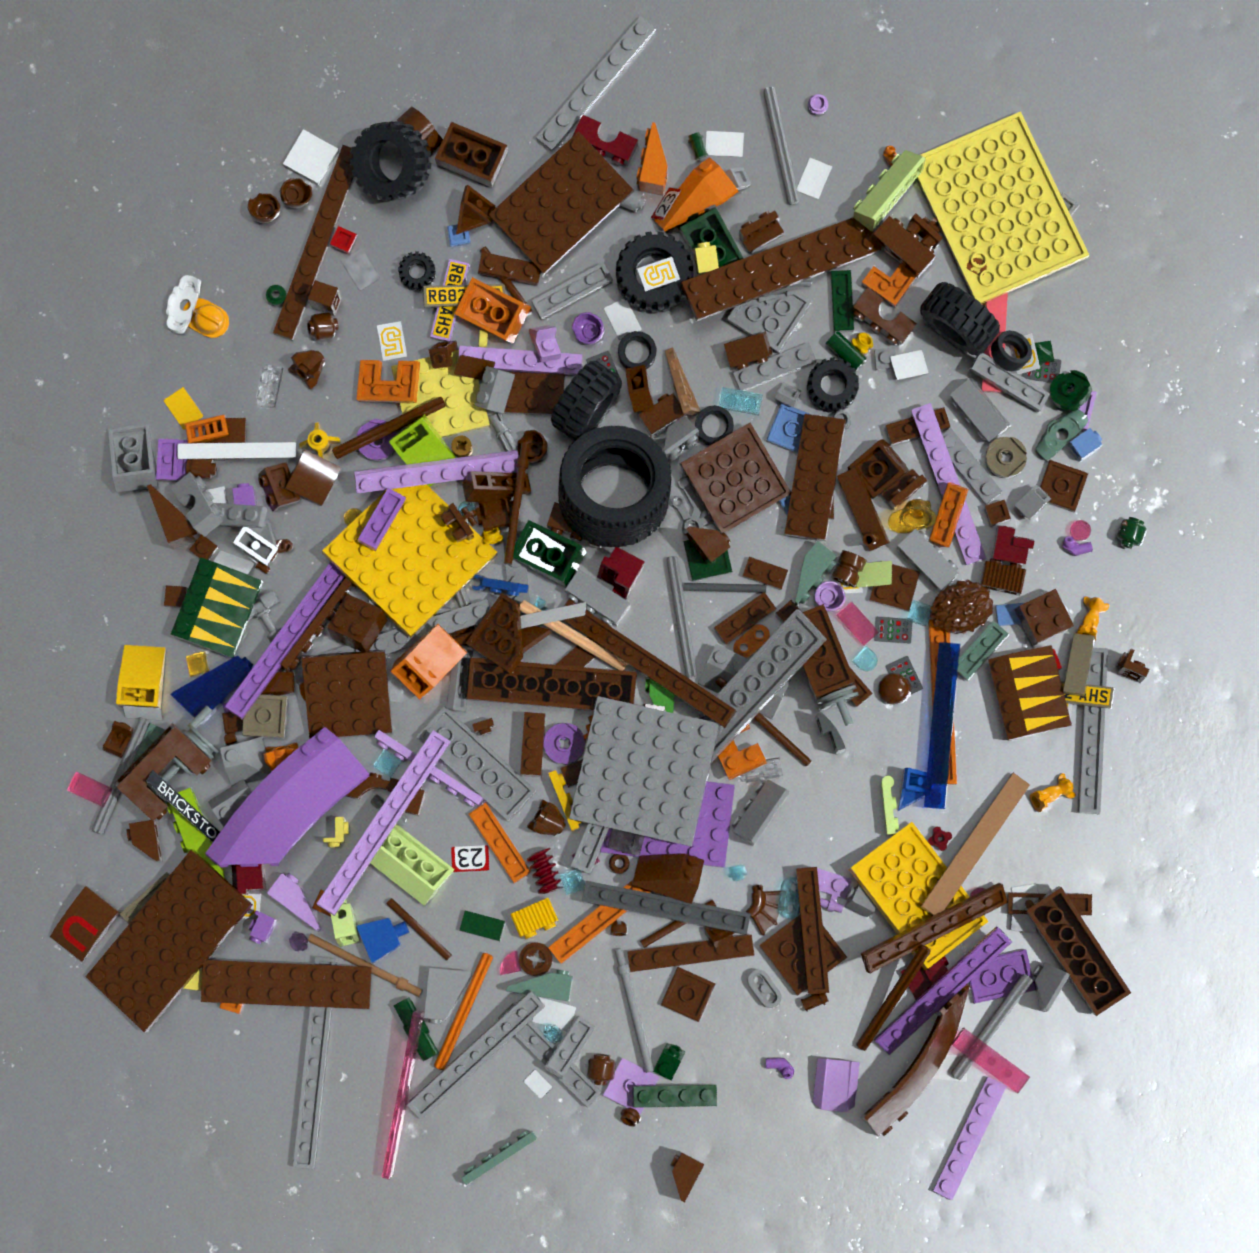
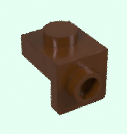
M114 721L112 730L103 745V750L122 758L133 734V728L124 722Z

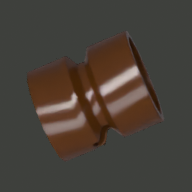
M842 550L838 559L840 566L835 567L831 578L846 586L855 588L859 581L858 572L863 571L867 560L857 554Z

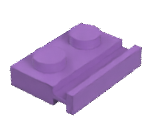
M158 439L157 481H179L186 475L188 459H178V444H188V440Z

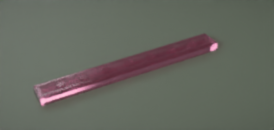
M416 1010L412 1015L381 1176L385 1179L392 1178L424 1017V1011Z

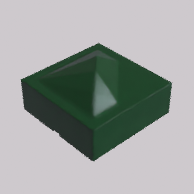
M1051 340L1035 343L1039 364L1054 362Z

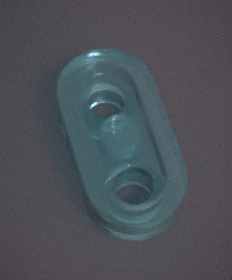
M788 877L781 884L778 912L786 919L795 918L800 912L796 877ZM792 884L796 885L795 891L791 890ZM790 904L793 906V910L791 912H789L788 906Z

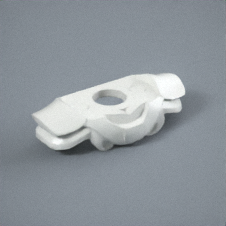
M183 276L180 279L179 285L173 288V292L167 299L166 314L168 319L166 324L169 330L176 334H183L190 324L201 286V280L196 277ZM183 300H189L191 303L190 308L186 311L180 309V303Z

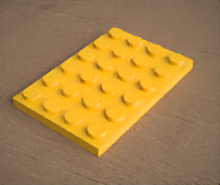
M911 822L848 870L894 931L899 934L932 917L920 906L947 866L914 823ZM960 886L945 910L970 898L962 886ZM983 915L925 945L931 952L922 965L923 969L927 970L989 921ZM919 949L911 952L913 956H915Z

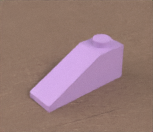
M282 873L267 894L319 932L321 927L302 888L296 884L299 880L290 873L287 876Z

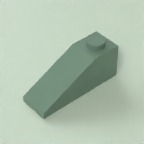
M557 970L556 973H549L507 986L506 991L526 995L531 990L538 997L569 1002L573 976H569V971Z

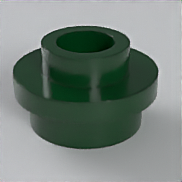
M272 285L266 291V299L272 305H280L286 299V291L280 285ZM275 291L280 293L277 298L272 296Z

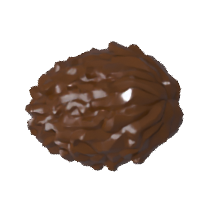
M968 579L965 581L958 580L956 584L947 585L945 590L939 592L933 602V606L930 607V618L933 619L935 627L945 629L947 632L953 631V633L958 632L966 634L967 631L974 632V629L979 625L984 626L989 616L993 614V600L990 598V591L977 582H971Z

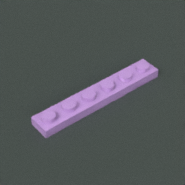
M459 346V357L460 355L495 361L494 368L503 371L576 376L582 368V354L561 353V359L541 362L537 351Z
M380 730L374 736L378 740L377 745L385 750L388 747L395 751L394 756L402 761L408 759L412 762L417 755ZM436 767L433 768L428 777L437 784L440 781L446 784V790L452 794L457 795V793L463 795L465 797L463 801L472 807L475 804L480 807L484 800L481 796Z
M990 1077L986 1078L933 1189L934 1192L953 1200L1007 1087L1006 1085Z

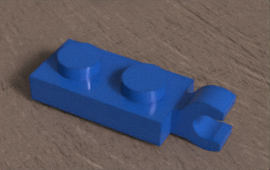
M483 575L474 576V578L480 580V585L472 586L473 590L483 591L486 587H490L489 591L501 593L503 589L507 590L508 595L519 596V592H528L529 585L486 578Z

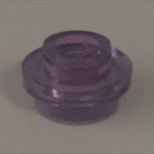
M297 931L292 933V936L289 938L292 948L297 952L306 950L307 937Z

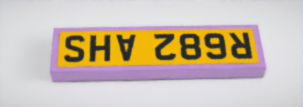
M449 259L443 286L465 285L469 263ZM437 307L430 338L445 342L451 341L457 315L454 314L457 307Z

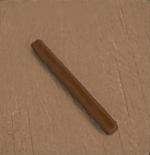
M442 397L433 399L334 447L332 452L335 458L339 459L415 422L424 414L428 416L444 408L446 404Z
M921 945L857 1042V1047L861 1050H867L929 956L931 950L927 946Z

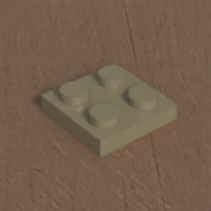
M260 695L243 719L242 735L285 738L288 697Z

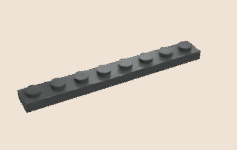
M586 881L582 902L744 935H747L751 916L750 913L695 902L689 904L671 897Z

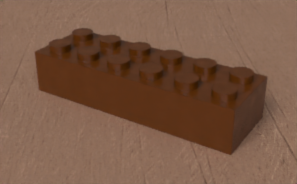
M1056 887L1024 908L1064 971L1070 974V980L1095 1016H1098L1131 994V991L1062 887Z

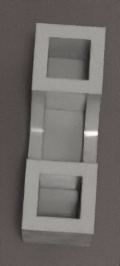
M189 472L171 488L178 501L190 510L186 516L192 527L205 537L223 522L220 516L221 510L212 502L214 498L205 489L206 483L200 476L195 477Z

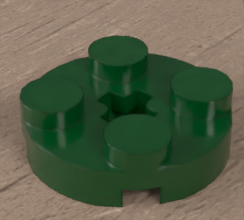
M1070 370L1071 373H1061L1053 379L1050 385L1051 398L1057 407L1077 411L1089 399L1092 387L1084 373ZM1074 387V391H1073V392H1071V393H1068V392H1067V389H1068V388H1069V389H1072V388Z

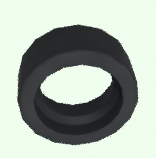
M1008 330L1002 332L992 343L991 355L1001 368L1014 372L1020 370L1031 359L1032 348L1029 341L1022 334ZM1003 343L1012 345L1018 351L1020 359L1009 356L1003 348Z
M634 331L628 333L621 339L618 345V357L620 363L626 369L645 365L646 369H648L656 359L657 348L655 342L650 335L644 332ZM634 340L645 342L649 348L648 358L641 363L629 361L625 354L627 344Z
M714 405L708 406L699 412L696 417L695 427L699 430V440L706 445H712L731 434L734 423L729 411ZM710 414L720 415L726 422V430L719 437H709L702 429L703 420Z

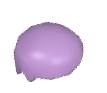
M825 581L819 584L814 592L816 605L824 604L827 612L839 610L846 600L843 587L834 581Z

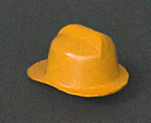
M198 298L188 327L210 338H217L223 335L229 326L227 313L210 301ZM190 301L184 306L183 311L190 308Z

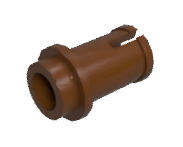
M826 993L814 994L801 999L806 1012L822 1004L825 1006V1003L829 1002Z

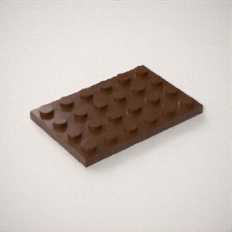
M578 131L500 203L489 216L545 275L625 201L634 190Z

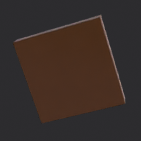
M1049 460L1040 488L1051 498L1048 502L1049 504L1075 513L1089 473Z
M677 967L661 1005L699 1022L716 983Z

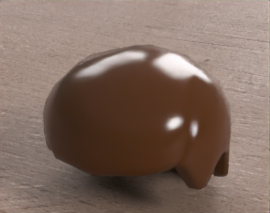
M301 178L286 180L279 190L282 202L289 208L299 209L305 206L312 196L311 185L306 184Z
M259 193L254 199H249L247 209L254 220L266 224L279 216L281 206L278 199L272 194Z
M536 430L525 431L523 437L517 441L519 456L521 443L530 444L528 452L529 463L541 461L547 453V441Z
M892 673L884 676L879 682L878 693L880 698L887 702V704H900L907 701L911 695L912 686L903 675Z

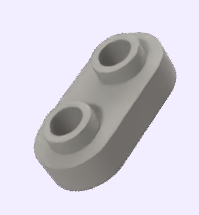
M754 970L750 973L748 984L761 1003L768 1008H774L779 1005L781 993L767 973L763 970ZM755 977H761L762 983L756 984L754 982ZM769 993L775 996V999L771 1002L767 1000Z

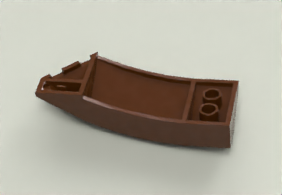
M968 984L935 1013L937 1018L908 1069L893 1087L860 1117L877 1136L888 1134L893 1129L891 1124L895 1120L900 1122L909 1114L906 1110L922 1094L940 1068L957 1034L970 988Z

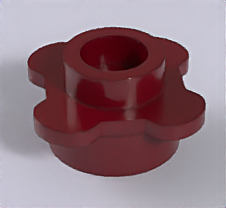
M937 826L933 829V835L928 839V843L931 846L938 847L940 851H944L947 849L948 841L952 839V834L941 830V827Z

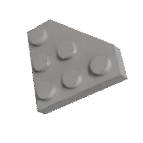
M795 290L783 294L760 297L736 306L727 318V321L750 336L766 331L771 349L779 353L812 301Z

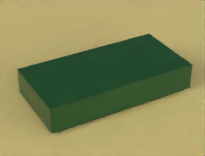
M465 910L459 931L500 941L505 921Z

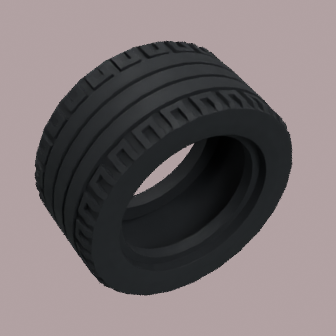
M603 426L582 434L568 447V451L565 452L562 464L560 465L558 502L561 514L564 516L563 519L567 521V525L584 540L604 547H626L627 545H634L641 542V540L647 539L648 536L652 535V532L657 530V527H660L669 506L672 477L671 466L668 463L669 460L666 457V453L647 434L626 426ZM618 465L636 472L645 482L648 491L642 499L633 505L623 508H610L594 502L585 493L581 483L589 473L597 468Z

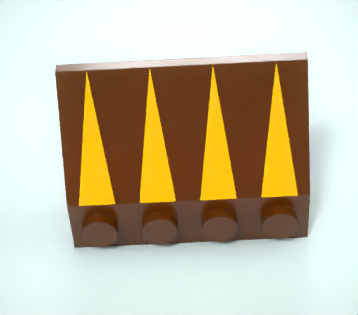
M1052 645L988 659L1008 740L1014 741L1072 726Z

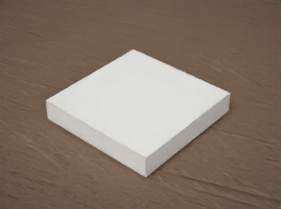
M303 129L283 165L319 185L339 149Z

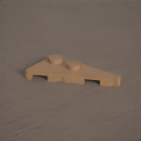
M673 347L665 350L674 380L673 387L678 394L684 414L695 416L699 414L701 409Z

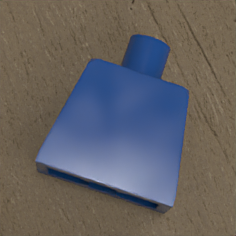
M390 918L356 926L373 964L401 947L399 937L410 933L405 921L393 925Z

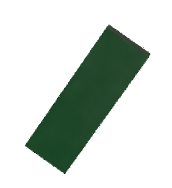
M851 270L831 271L833 332H854V316L850 310L853 306Z

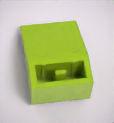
M425 414L389 441L407 465L456 458Z

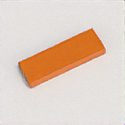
M952 482L947 483L930 535V541L950 547L969 489Z

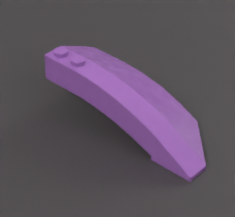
M324 727L281 762L255 788L229 819L207 850L206 856L219 867L239 864L241 867H255L258 864L279 866V862L297 841L339 800L369 777V773L342 741Z

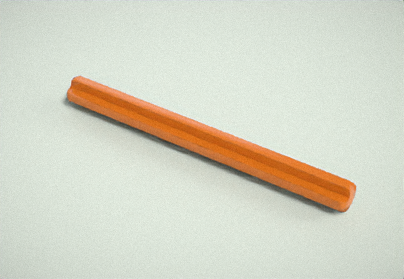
M483 953L435 1061L434 1067L439 1070H444L492 962L493 956L488 953Z

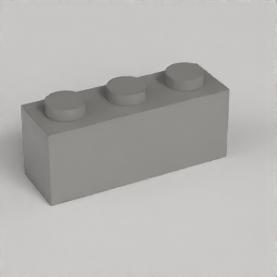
M973 378L967 379L950 394L953 398L951 401L957 409L961 408L965 412V419L969 424H974L979 429L977 433L984 441H993L1011 426Z
M914 529L896 549L940 592L959 574L956 571L958 567L951 560L947 561L942 556L944 553L938 546H932L928 542L929 538L923 531L920 530L918 532Z
M578 569L565 588V592L568 594L567 598L575 603L578 601L581 603L586 602V610L593 615L596 612L602 616L601 620L609 626L612 624L617 626L630 607L628 601L580 569Z

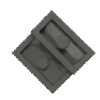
M822 712L817 713L815 719L821 737L829 735L835 755L843 753L846 748L838 730Z

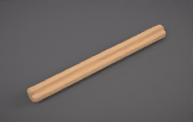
M523 600L519 606L520 611L525 614L542 611L526 600ZM555 621L543 624L617 670L623 671L626 668V662L564 623Z

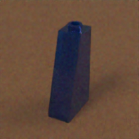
M237 655L173 691L170 695L194 718L207 705L212 712L201 723L203 725L236 692L252 670L253 664L245 656L241 659Z

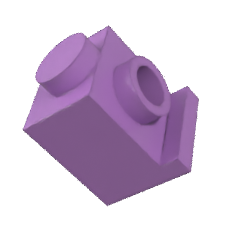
M256 911L255 915H258L257 920L253 919L250 924L249 930L251 933L249 940L261 944L262 941L267 943L277 920Z

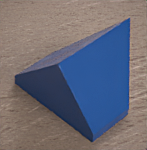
M904 768L898 811L928 795H933L935 774L912 768Z

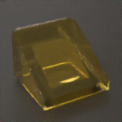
M205 651L186 656L190 677L211 673Z

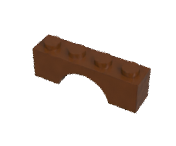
M370 772L369 777L349 792L346 797L360 800L365 793L373 789H383L391 793L399 780L395 778H390V781L383 780L382 775ZM422 786L405 810V813L420 816L426 794L422 790Z

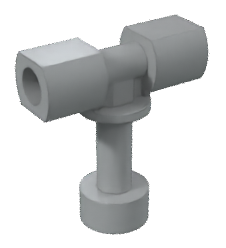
M273 590L260 597L261 600L254 604L248 619L250 620L253 617L256 619L261 618L270 633L267 636L270 643L281 630V628L277 629L268 615L270 612L269 608L279 602Z

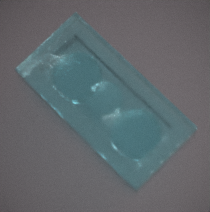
M722 387L719 406L726 410L759 416L763 394Z

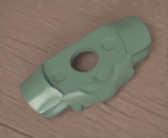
M1078 409L1049 422L1046 431L1042 435L1043 438L1036 447L1038 453L1046 460L1054 457L1088 423L1087 416ZM1064 428L1068 431L1069 435L1066 440H1059L1057 438L1056 432L1059 429Z

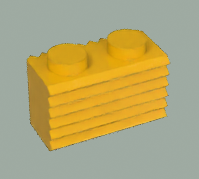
M549 897L510 914L520 938L525 937L526 940L536 936L537 930L544 928L547 931L556 927L555 923L559 921Z

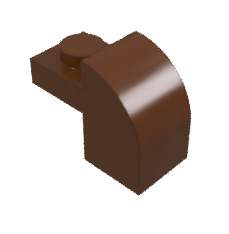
M411 106L397 119V121L404 122V124L412 125L414 127L413 131L418 130L422 134L421 139L426 140L428 146H426L427 151L432 153L442 143L443 139L435 130L434 125L414 107Z

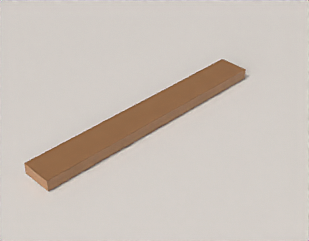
M1015 773L1010 775L920 907L932 916L945 910L1030 786L1029 783Z

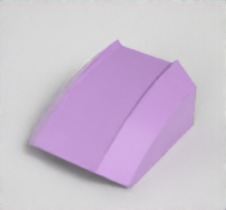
M817 1058L813 1103L821 1110L847 1112L854 1108L860 1062Z

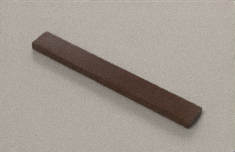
M997 883L862 952L861 956L866 972L872 973L919 949L921 945H927L1008 903L1003 884Z

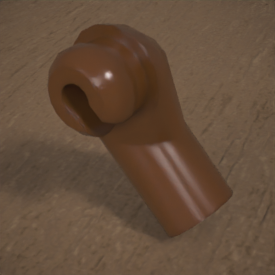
M288 539L275 540L278 550L270 561L273 562L278 553L291 551L293 543Z

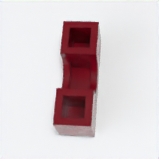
M582 115L573 136L579 131L603 158L606 156L619 166H623V164L628 166L638 146V139L619 131L615 140L604 142L598 136L601 130V122Z

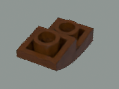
M277 672L261 695L273 694L280 696L294 693V673Z

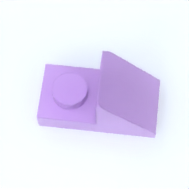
M546 325L529 329L541 362L561 359V351L555 339L556 327Z

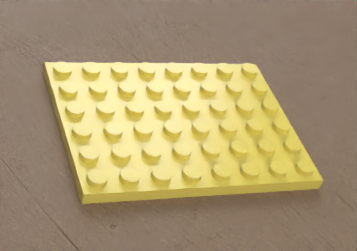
M1021 111L921 154V156L926 158L924 169L917 177V180L934 216L938 219L941 231L973 298L977 299L981 304L1089 257L1085 244ZM973 258H981L985 263L979 265L973 262ZM969 260H971L973 265L971 271L966 268ZM985 265L987 266V270H984L980 274V276L972 272L976 271L977 273H980V269L983 268Z

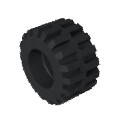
M830 357V360L823 359L821 363H817L811 369L807 381L809 399L811 398L814 405L817 404L820 410L826 409L827 412L832 410L837 412L848 408V405L854 402L859 389V377L856 375L855 368H851V364L848 361L845 363L841 358L835 360V357ZM828 375H837L844 381L845 389L841 394L829 395L821 388L822 379Z

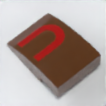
M85 886L65 912L50 937L83 962L109 930V926L120 914V911L88 886Z

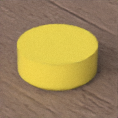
M479 329L478 347L487 348L488 331Z

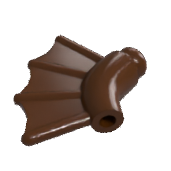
M762 885L752 886L753 893H751L752 904L746 910V913L751 914L750 917L753 918L761 935L764 936L769 927L778 924L777 918L785 910L783 899L786 891L765 892Z

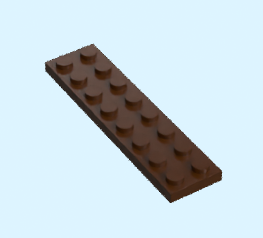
M207 960L203 964L201 1002L370 1009L372 967Z

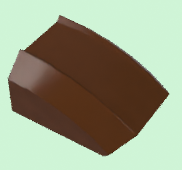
M884 439L877 441L847 467L848 471L855 467L858 468L871 499L877 497L909 471L906 464Z

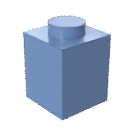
M1089 428L1070 441L1068 446L1077 459L1082 461L1102 446V438L1097 431L1093 432Z

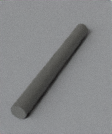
M684 583V591L766 593L767 585Z

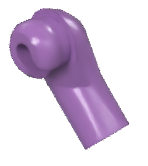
M1067 536L1063 540L1064 549L1074 556L1093 552L1091 542L1078 544L1071 536Z
M766 1058V1069L777 1068L785 1079L793 1077L794 1068L785 1058Z

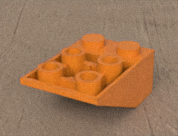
M652 122L651 128H647L645 145L647 148L643 147L641 165L643 167H638L636 184H639V191L663 196L668 177V165L656 124Z
M437 624L395 660L391 672L420 700L444 678L467 654V651Z

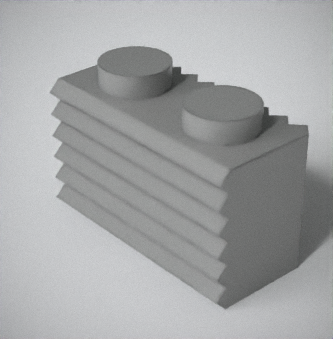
M487 366L485 367L486 371L483 374L475 406L503 414L515 374Z

